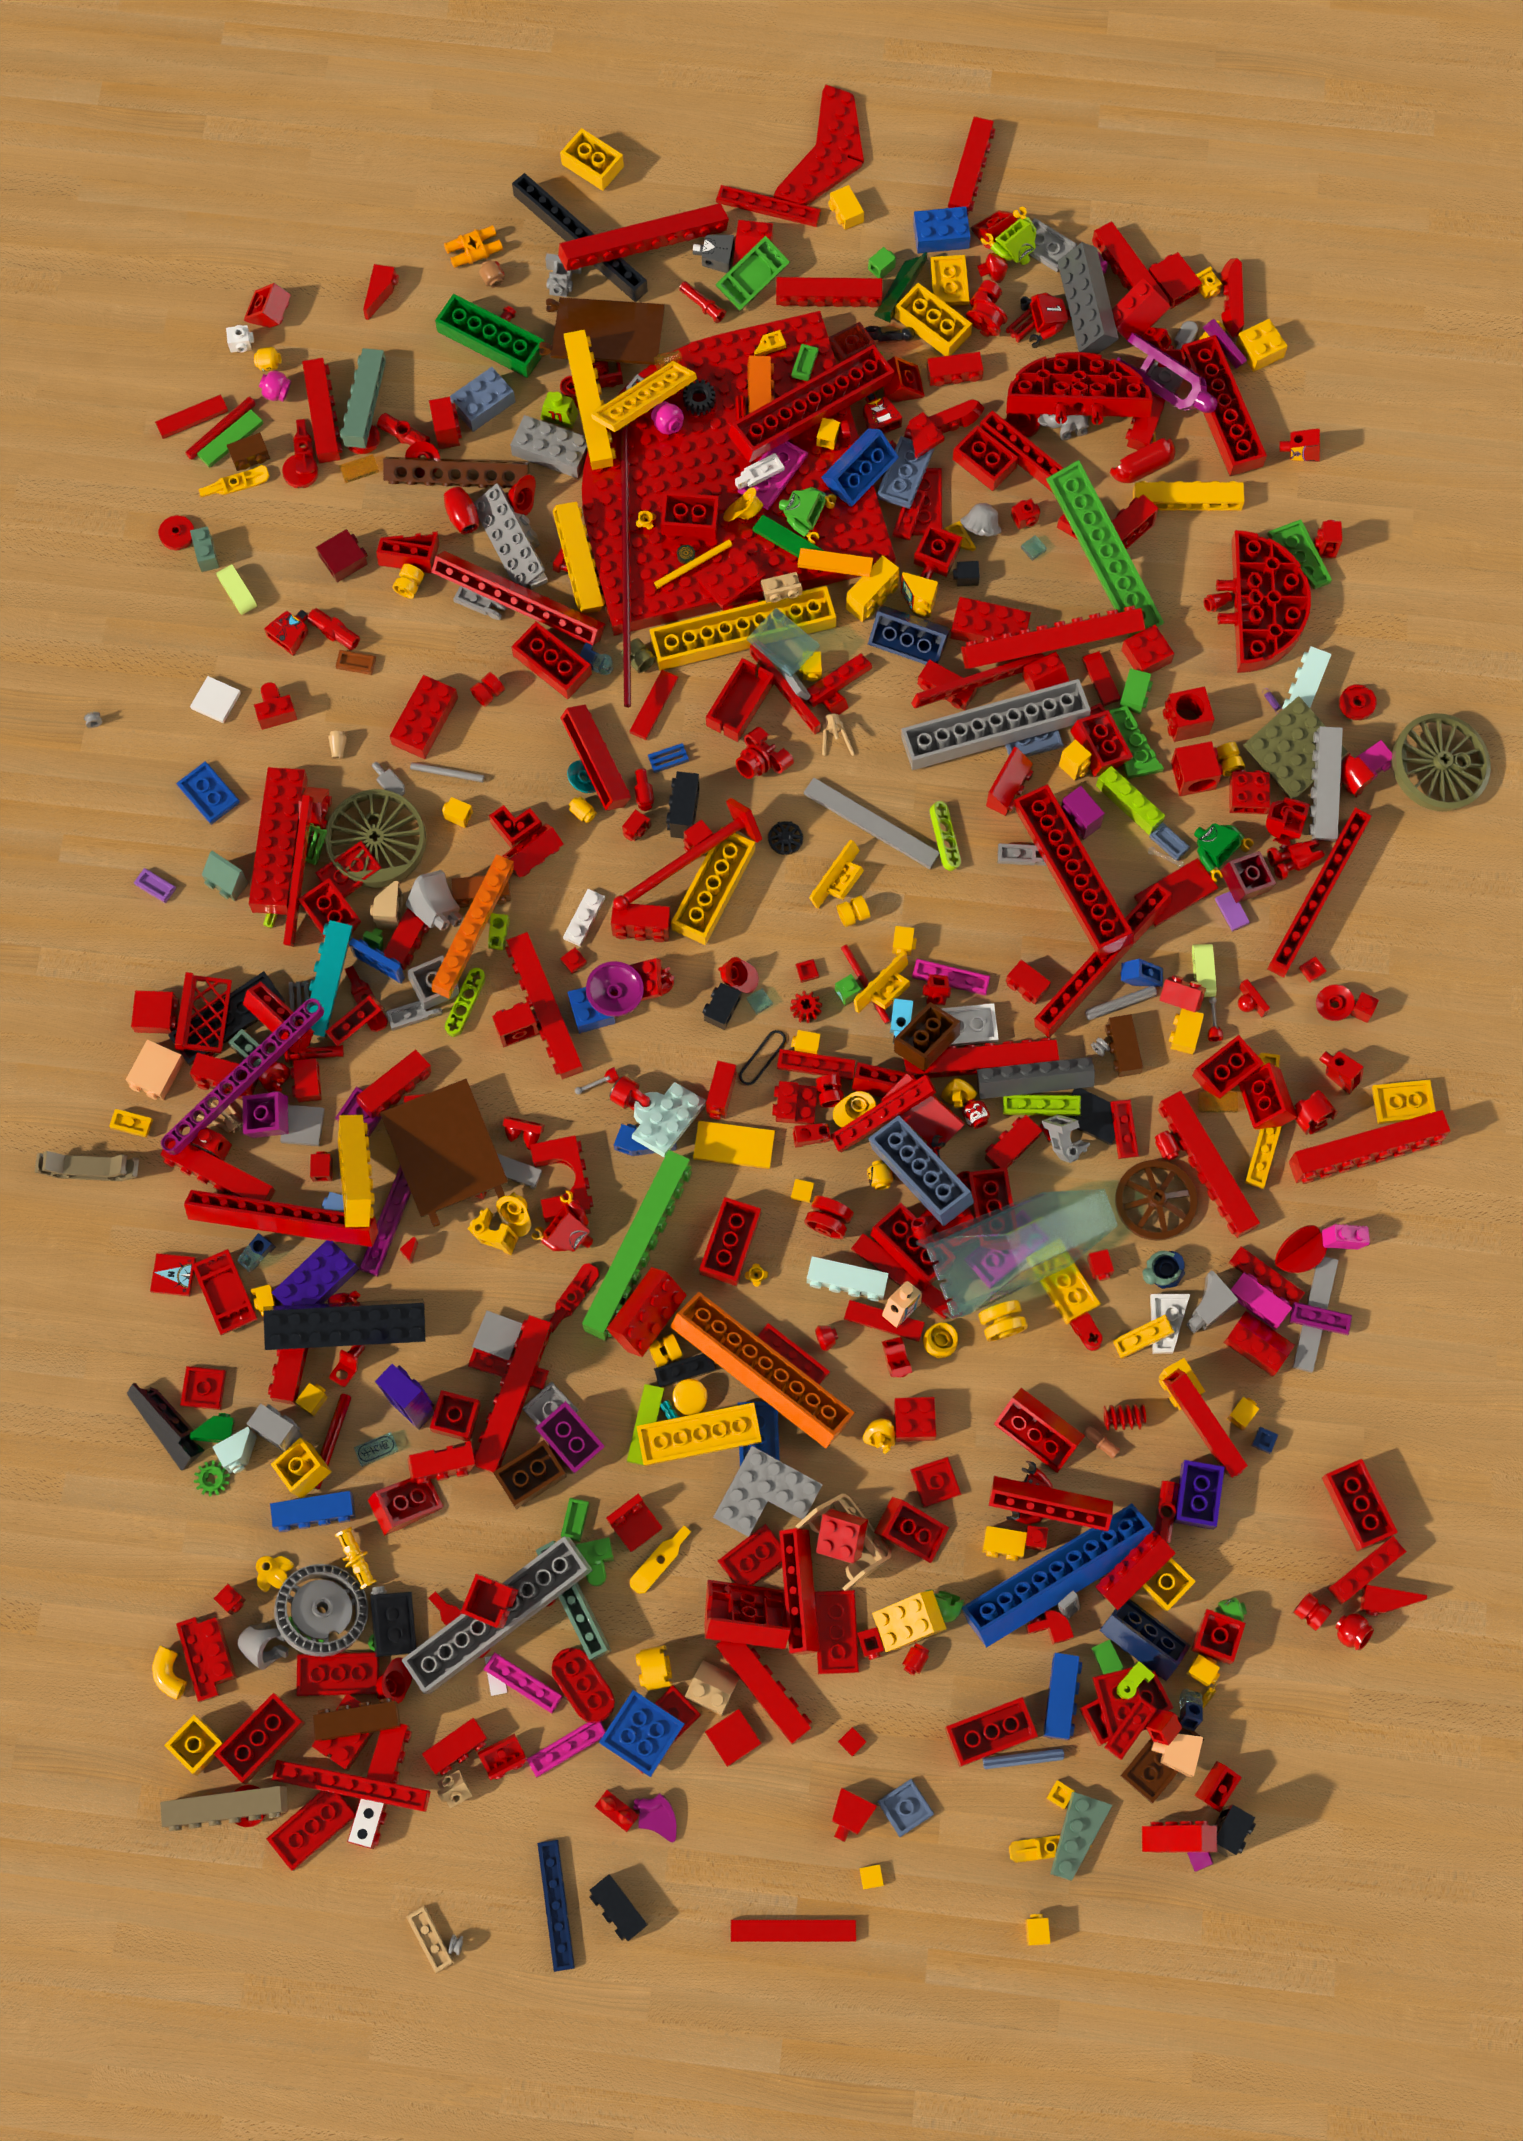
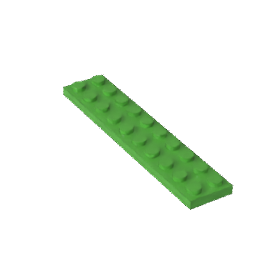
M1077 460L1046 478L1113 608L1117 609L1118 612L1124 611V607L1135 605V608H1142L1145 629L1154 624L1157 627L1164 624L1080 461ZM1141 631L1129 633L1128 636L1130 638Z

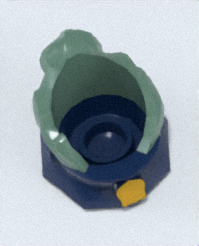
M1174 1251L1156 1252L1147 1261V1268L1143 1270L1144 1281L1150 1285L1155 1284L1161 1289L1176 1287L1185 1275L1183 1257Z

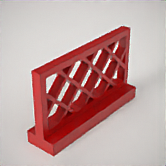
M185 972L175 1039L176 1050L183 1051L184 1049L222 1053L232 980L193 975V973ZM197 981L206 982L209 987L200 993L196 988ZM219 984H226L227 990L219 995L214 987ZM212 990L217 998L209 1003L203 995ZM201 997L206 1005L197 1010L194 1002ZM220 1000L224 1004V1009L217 1013L212 1005ZM210 1008L215 1015L206 1021L200 1013ZM199 1016L204 1023L195 1029L191 1024V1020ZM218 1018L222 1025L214 1031L209 1023ZM207 1026L212 1033L203 1039L198 1031ZM193 1034H196L201 1040L196 1045L188 1044V1039ZM215 1036L219 1040L218 1047H210L206 1041Z

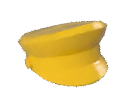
M948 1323L932 1325L924 1334L923 1344L925 1350L936 1358H946L953 1354L958 1344L955 1328Z
M695 1379L682 1380L673 1391L674 1405L678 1411L685 1415L698 1414L707 1403V1390L705 1386Z

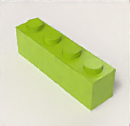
M1112 766L1098 777L1096 787L1149 836L1164 821L1165 814Z

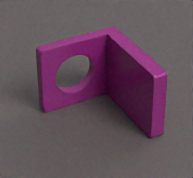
M1187 1852L1195 1872L1214 1864L1209 1852Z

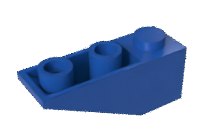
M621 1124L614 1142V1150L630 1156L656 1153L632 1139V1134L638 1127L632 1124H627V1126ZM676 1143L670 1151H675L677 1149Z

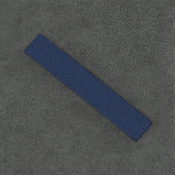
M553 1840L537 1843L553 1970L556 1972L575 1969L559 1841Z

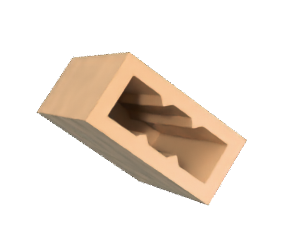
M147 1040L126 1081L132 1090L136 1092L142 1090L147 1093L148 1097L157 1100V1098L164 1100L185 1060L181 1054Z

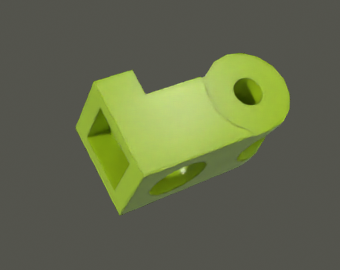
M491 914L488 949L504 950L510 922L508 915Z
M1138 1661L1118 1684L1117 1694L1122 1699H1130L1135 1695L1136 1688L1143 1680L1150 1682L1155 1675Z

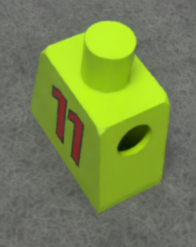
M548 392L540 419L573 429L578 416L573 399L562 395L560 392Z

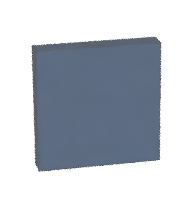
M912 1778L877 1801L899 1837L934 1815Z

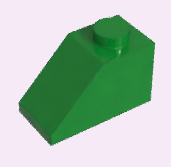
M226 1413L212 1416L191 1432L190 1438L195 1441L220 1443L233 1435L234 1418Z

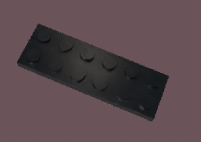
M265 971L230 993L223 1044L233 1038L241 1029L245 1030L259 1020L243 1005L246 992L251 987L262 982L283 1003H286ZM219 1000L212 1007L218 1013L224 1009V1004ZM210 1008L200 1013L206 1021L215 1015ZM199 1016L191 1020V1024L195 1029L204 1023ZM216 1018L209 1025L215 1031L221 1027L222 1023ZM207 1026L198 1031L203 1039L212 1033ZM177 1029L168 1034L174 1044ZM193 1034L189 1037L188 1044L196 1045L201 1040L196 1034ZM215 1036L206 1041L210 1047H218L219 1040ZM189 1049L180 1051L189 1066L194 1063L197 1053L205 1055L210 1053Z

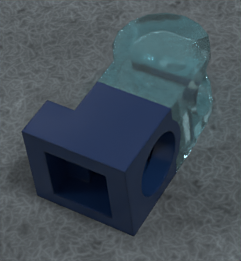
M585 643L579 656L591 664L592 671L602 675L610 674L613 671L611 656L599 654L593 651L592 645Z
M258 1233L244 1249L237 1262L248 1272H251L276 1246Z
M1185 1688L1179 1699L1180 1717L1178 1720L1182 1728L1194 1732L1203 1721L1202 1694Z

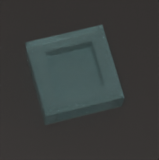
M1036 535L1021 545V549L1032 561L1047 549Z
M763 988L746 998L757 1015L773 1005V1002Z

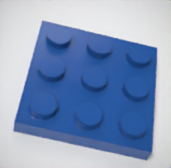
M632 1690L599 1743L651 1777L685 1724Z

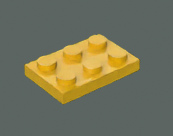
M965 255L930 257L933 294L948 306L969 305Z
M1430 1080L1372 1086L1378 1124L1401 1122L1436 1112Z

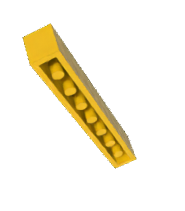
M585 330L564 333L567 356L592 470L613 466V459H616L614 448H610V443H612L611 432H607L606 427L594 421L591 416L592 412L605 404L604 400H600L599 397L602 394L601 386L596 384L598 372L597 368H593L592 363H595L593 352L589 351V347H592L590 336H586Z

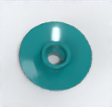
M582 761L573 762L567 770V777L571 785L583 793L596 792Z

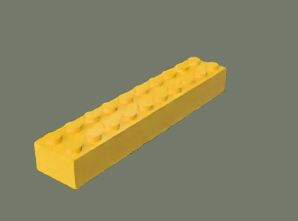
M826 585L802 591V595L796 598H785L775 603H766L765 600L649 629L657 665L659 671L750 649V645L754 642L758 646L835 628L836 615Z

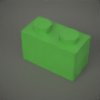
M1129 669L1119 707L1127 706L1130 712L1138 714L1141 713L1142 708H1146L1148 697H1145L1146 692L1151 691L1153 681H1150V673Z

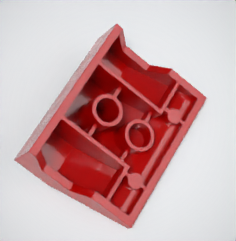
M707 1580L704 1622L705 1638L785 1649L791 1628L787 1627L784 1590Z

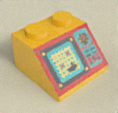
M903 572L900 592L913 613L921 617H930L936 601L938 582Z

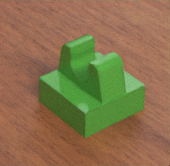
M375 928L372 933L366 930L363 934V941L371 949L377 948L382 951L383 936L381 934L383 931Z

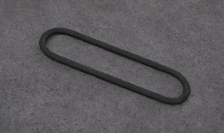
M774 1030L768 1034L740 1071L739 1079L743 1084L752 1085L762 1075L786 1042V1036L783 1032ZM772 1034H781L783 1036L782 1044L752 1082H745L742 1079L744 1070Z

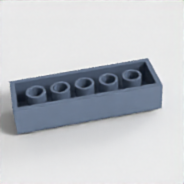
M899 1115L868 1138L872 1150L943 1226L974 1203L971 1191Z

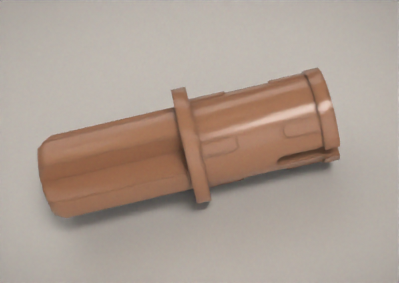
M1089 1425L1083 1431L1085 1437L1094 1443L1097 1449L1100 1448L1112 1459L1119 1452L1120 1449L1106 1439V1435L1104 1437L1092 1426Z

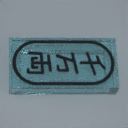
M391 1432L354 1447L362 1467L399 1451Z

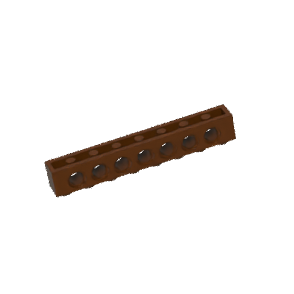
M385 457L383 459V481H388V484H399V481H403L407 485H417V482H424L426 486L442 483V486L460 484V487H471V484H477L479 488H488L489 485L497 483L504 489L507 486L515 485L523 476L529 475V462ZM399 467H404L407 470V475H401L398 471ZM418 467L424 469V476H419L417 474L416 469ZM435 468H439L442 470V477H437L435 475ZM453 469L460 471L461 476L459 478L453 476ZM470 470H476L479 473V477L476 479L472 478ZM488 471H495L497 478H489ZM507 471L514 473L515 478L513 480H509L506 477Z

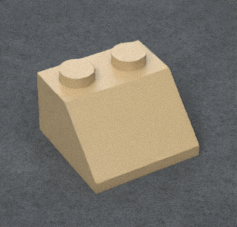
M394 881L374 898V905L371 904L370 915L373 916V922L376 923L378 929H396L401 921L403 893L399 881Z
M703 1660L686 1692L685 1698L723 1716L740 1678Z

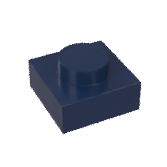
M1259 1427L1251 1446L1270 1454L1278 1434Z

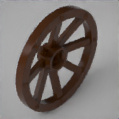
M1148 1160L1134 1165L1122 1176L1115 1193V1206L1120 1220L1132 1233L1144 1239L1161 1241L1179 1235L1189 1226L1197 1209V1193L1192 1180L1181 1168L1167 1161ZM1151 1168L1164 1169L1170 1172L1160 1189L1157 1188ZM1145 1170L1151 1191L1129 1179L1136 1173ZM1175 1175L1187 1188V1190L1165 1193ZM1127 1186L1147 1196V1198L1123 1204L1124 1187ZM1154 1196H1159V1197H1160V1201H1157V1200L1154 1199L1153 1197H1154ZM1189 1196L1190 1206L1188 1214H1185L1167 1200ZM1148 1204L1149 1207L1138 1225H1135L1125 1210ZM1163 1206L1184 1221L1176 1228L1168 1231ZM1154 1209L1157 1210L1161 1232H1150L1142 1229Z

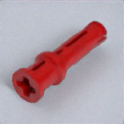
M687 281L680 285L679 291L700 306L703 313L712 317L715 323L723 320L726 310L719 308L714 300H708Z
M343 1045L306 1047L298 1052L299 1054H291L294 1052L288 1049L285 1052V1061L344 1057ZM323 1051H333V1052H327V1053H316V1052H323Z

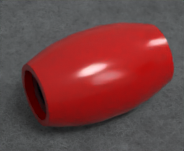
M453 487L444 493V506L453 526L463 535L477 530L479 527V517L475 504L469 494L462 487Z

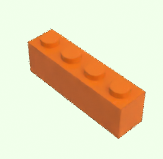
M749 356L748 414L774 400V396H771V391H774V380H771V374H774V363H771L770 356Z

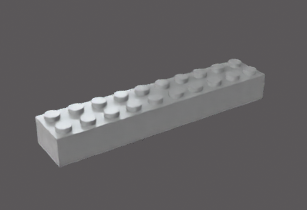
M1076 679L902 728L901 738L913 771L1073 726L1078 719L1090 716L1091 710L1080 680Z
M564 1536L503 1582L519 1590L513 1606L507 1608L510 1613L503 1629L495 1628L461 1614L404 1657L402 1662L424 1694H431L593 1570L571 1538Z

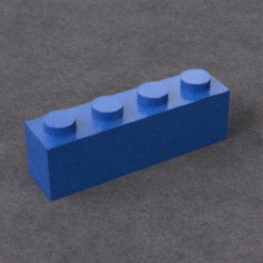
M351 1491L270 1503L272 1526L279 1532L291 1531L292 1527L307 1529L311 1527V1524L317 1523L319 1526H326L331 1524L330 1521L336 1520L339 1523L350 1522V1518H355L354 1499Z
M1062 1653L1053 1654L1043 1737L1069 1740L1070 1736L1074 1735L1075 1724H1072L1071 1721L1072 1715L1076 1716L1077 1703H1074V1697L1078 1695L1080 1683L1076 1682L1077 1674H1081L1082 1662H1079V1656Z

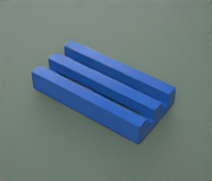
M683 743L648 754L654 773L689 762ZM682 755H683L682 758H679V759H677V760H674V761H671V762H668V763H665V764H662V765H659V766H655L656 764H659V763H661V762L669 761V760H672L673 758H676V757H679V756H682Z

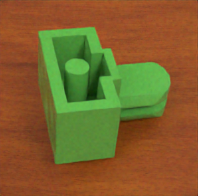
M609 1537L576 1544V1547L593 1570L586 1575L587 1581L592 1586L603 1585L606 1581L604 1562L614 1560Z

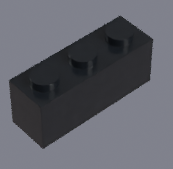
M610 1874L589 1890L592 1893L589 1898L596 1907L599 1904L604 1909L602 1915L609 1924L613 1921L617 1927L615 1932L622 1941L626 1939L629 1942L648 1926Z

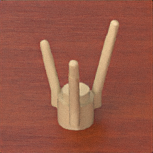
M829 714L825 716V724L822 725V755H826L827 731L834 733L835 739H838V731L840 730L851 755L854 756L855 753L844 730L843 722L839 720V715Z
M215 1102L211 1103L213 1107L217 1106ZM230 1104L228 1108L233 1114H228L225 1111L221 1113L226 1117L224 1119L225 1125L215 1120L211 1124L224 1129L227 1133L231 1131L236 1133L243 1126V1117ZM199 1114L197 1116L201 1119H204V1115Z

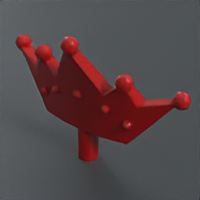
M1281 834L1280 839L1276 838L1273 841L1282 844L1279 848L1285 852L1287 851V846L1291 845L1290 840L1295 838Z

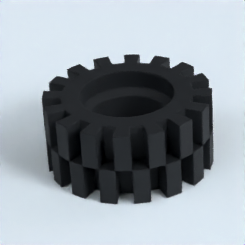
M696 380L695 384L692 382L690 386H686V389L683 390V402L688 412L691 410L693 415L697 412L698 416H700V412L706 415V410L708 413L711 412V408H714V403L716 402L714 387H710L709 382L705 384V380H702L701 383H699V380ZM697 393H702L706 396V399L702 402H696L692 397Z

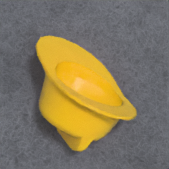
M754 487L748 489L739 499L731 504L725 511L723 519L731 521L737 517L742 519L753 518L763 507V503L756 496V489Z
M864 1091L853 1092L834 1107L833 1119L838 1126L844 1127L874 1108L876 1102L869 1093Z
M515 1192L509 1196H503L497 1201L496 1208L502 1224L508 1225L518 1237L527 1235L531 1230V1219L528 1214L527 1201Z

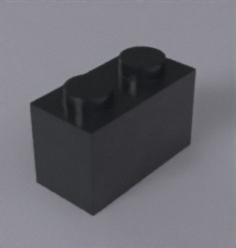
M720 983L718 988L715 987L711 994L712 1000L710 1004L707 1003L702 1013L704 1014V1021L725 1030L741 1000V992Z

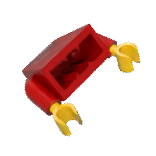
M566 1190V1193L569 1195L568 1200L560 1195L561 1201L568 1202L569 1205L563 1206L545 1231L542 1227L535 1228L540 1233V1236L535 1233L531 1235L534 1240L541 1239V1243L552 1251L569 1250L574 1252L579 1245L589 1248L593 1243V1238L588 1236L590 1229L586 1213L579 1203L573 1200V1193L569 1190Z

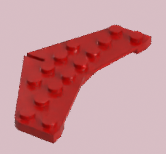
M825 84L822 91L816 145L777 187L774 198L807 206L862 167L864 158L855 97L852 93Z

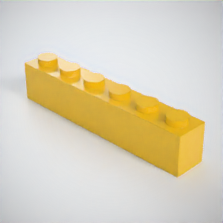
M1237 481L1135 482L1133 488V499L1139 498L1144 494L1159 508L1158 511H1242L1244 505V484Z
M577 502L556 505L553 509V515L578 612L583 614L598 612L604 606L605 600L603 594L600 593L599 577H596L595 574L596 564L594 559L591 558V544L586 539L587 529L585 524L583 525L582 509L578 507Z

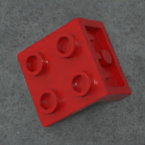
M639 1493L606 1517L608 1523L630 1552L635 1551L663 1529Z

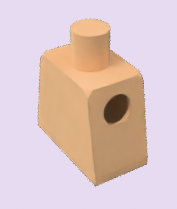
M1177 1734L1169 1746L1153 1741L1151 1750L1162 1753L1160 1763L1188 1777H1193L1203 1737Z

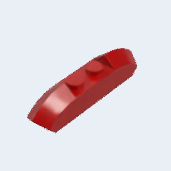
M1231 258L1225 264L1220 276V282L1224 285L1223 296H1226L1224 312L1221 313V317L1228 333L1233 338H1237L1244 327L1242 262L1238 258Z
M971 399L928 418L943 434L948 431H955L961 426L967 427L980 417L985 408L979 401ZM907 425L904 437L911 439L909 425Z

